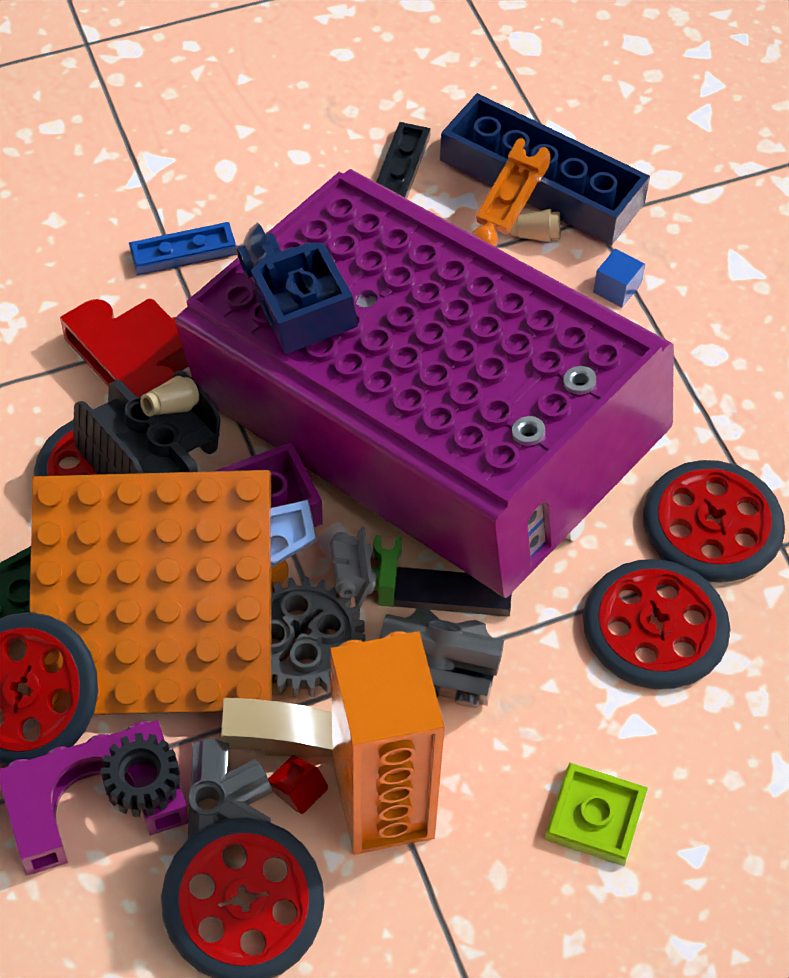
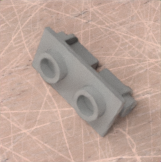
M365 527L360 528L356 537L347 535L345 532H337L330 540L332 563H335L333 567L335 589L343 598L355 597L356 607L361 608L367 594H372L376 582L375 572L371 571L370 566L372 547L371 544H367Z

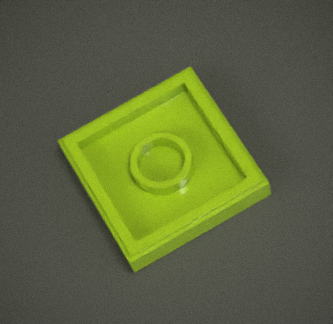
M569 762L544 840L625 866L648 787Z

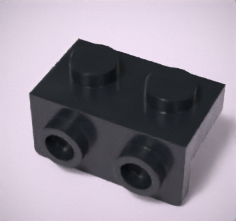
M429 667L437 699L439 696L454 699L456 704L471 708H477L478 705L488 706L493 675L457 667L453 670H439Z

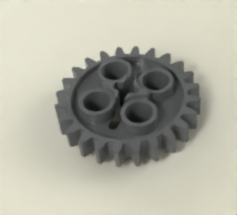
M291 577L288 581V588L284 589L278 582H274V593L271 594V639L277 638L282 640L280 643L271 644L272 684L274 682L277 683L278 695H282L287 687L292 688L294 698H298L301 689L305 688L310 697H314L315 687L321 686L324 691L329 693L331 681L330 648L338 647L350 640L366 641V635L362 634L365 632V622L360 620V608L351 607V598L342 597L339 599V593L335 587L330 591H326L325 580L323 579L316 587H312L309 577H305L302 586H297ZM294 610H301L304 612L300 615L290 614V612ZM327 629L337 631L335 634L326 635L321 633L322 631ZM290 654L287 660L282 662V660H284ZM303 658H311L315 660L309 664H302L298 662L300 659Z

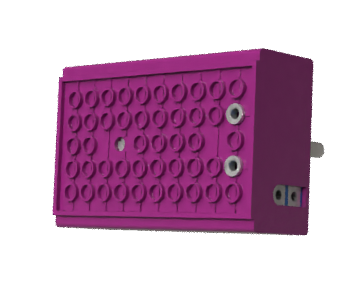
M349 169L345 173L340 171L336 173L267 233H273L281 251L291 247L295 248L308 242L324 243L353 295L358 327L285 354L258 302L253 277L249 279L246 277L238 257L186 301L187 307L177 315L175 320L192 378L216 403L218 411L275 448L287 443L293 444L303 465L307 469L504 598L510 596L565 538L575 541L581 535L585 526L584 518L673 425L674 344L353 169Z

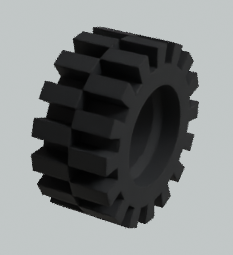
M135 733L136 741L129 742L128 736L121 738L122 747L119 748L114 743L109 748L111 756H104L102 760L104 768H101V776L110 803L113 806L118 804L120 812L126 814L128 809H130L133 817H140L141 810H146L147 816L155 815L154 807L159 806L161 811L168 807L167 799L174 801L177 796L176 788L180 789L181 783L178 761L173 748L169 750V744L164 739L158 743L157 736L149 734L146 741L143 740L142 733ZM149 763L157 769L156 779L145 787H132L125 781L127 770L135 764Z

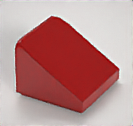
M292 755L268 778L272 791L300 814H304L328 790V784L319 768L295 755Z

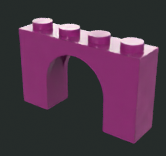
M159 720L137 722L130 725L126 730L110 735L98 734L91 737L85 743L69 748L65 746L57 747L50 750L47 755L31 760H15L5 768L0 769L2 793L20 859L27 876L68 863L56 819L57 807L65 791L82 778L101 775V768H104L102 762L104 756H111L109 748L114 743L119 748L122 747L121 738L128 736L129 742L136 741L135 733H142L143 740L147 741L149 734L157 736V741L160 743L164 736ZM149 763L135 764L127 770L125 781L132 787H145L154 782L158 771ZM176 788L177 796L174 801L167 799L168 807L161 811L159 806L154 807L155 815L147 816V811L142 810L149 836L188 824V811L181 788Z

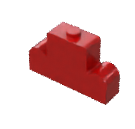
M100 299L86 301L60 316L64 339L108 387L110 383L121 380L136 397H141L172 379L175 372L183 371L189 367L176 326V317L171 318L154 299H146L114 318L111 305Z

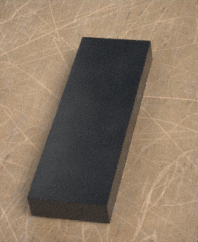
M399 121L376 181L378 184L406 199L408 198L431 136V128Z
M397 567L394 607L510 617L512 593L507 598H504L466 572Z

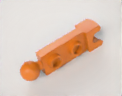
M519 138L508 155V161L476 215L477 223L483 226L477 227L472 232V235L495 247L498 241L496 231L506 235L509 234L536 184L541 181L550 164V153L546 147L540 148L535 156H526V151L523 148L525 146L523 138Z

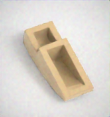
M224 698L222 742L229 743V749H264L265 756L333 757L332 712L278 701Z

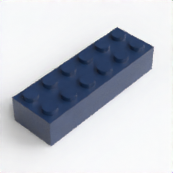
M479 93L472 97L441 132L440 161L492 187L508 161L510 151L519 138L525 140L523 148L528 157L535 156L540 148L546 147L550 153L549 167L541 181L536 184L526 204L540 211L551 209L552 212H560L561 221L611 246L645 204L650 175Z

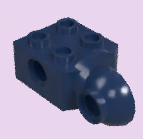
M257 222L247 232L243 244L235 247L244 274L248 279L253 277L258 302L285 354L358 327L353 295L324 243L308 242L298 247H291L281 251L273 233L265 234L263 228Z

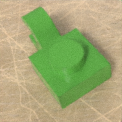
M376 535L373 541V554L381 562V568L373 567L376 575L374 591H379L378 606L394 607L398 560L402 555L401 537H396L395 546L392 549H384L381 546V536Z

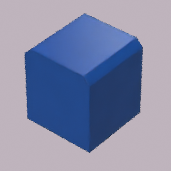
M615 248L596 271L593 293L623 308L640 287L646 264Z

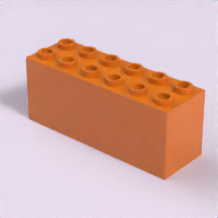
M398 631L387 634L380 639L364 642L361 640H350L338 647L330 648L333 767L353 855L435 839L445 726L420 632L405 633Z

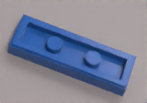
M229 222L129 242V249L137 275L237 255L235 248L237 245Z

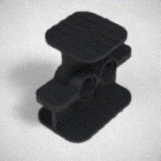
M180 370L173 374V378L175 376L189 377L194 381L199 392L197 405L193 406L189 412L147 416L141 407V397H136L121 380H116L109 384L108 403L92 409L84 401L75 403L73 419L75 446L83 459L88 461L98 475L198 472L197 464L188 452L198 447L207 454L217 451L221 419L216 403L187 372Z

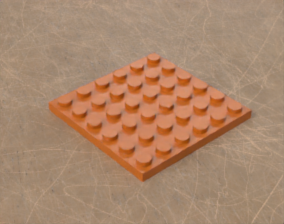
M269 470L32 476L30 612L49 615L66 623L82 638L88 647L97 670L98 695L93 715L223 712L224 698L272 701L271 473ZM52 650L45 658L46 669L50 673H55L63 664V656L58 650ZM28 687V696H30L32 688ZM63 689L54 694L52 705L56 712L62 713L68 709L71 701L70 695Z

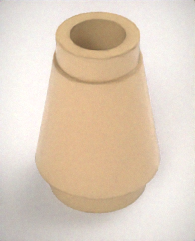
M551 209L519 215L511 229V236L549 243L552 242V239H560V212H552Z
M175 376L147 394L142 395L140 403L143 412L147 416L189 412L193 406L197 405L199 392L191 378Z

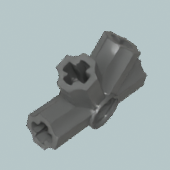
M416 609L412 615L406 618L386 614L380 638L398 631L405 633L419 631L430 668L453 670L457 667L497 676L505 640L493 638L488 633L485 623L477 620L452 623L440 620L429 609Z
M203 739L199 742H193L191 788L188 795V839L204 827L225 819L249 817L271 822L270 817L249 806V804L272 793V787L267 775L256 759L228 772L229 743L219 741L218 739ZM208 798L218 802V805L210 810H204L197 806L200 801ZM223 850V852H222V860H223V863H224V850Z

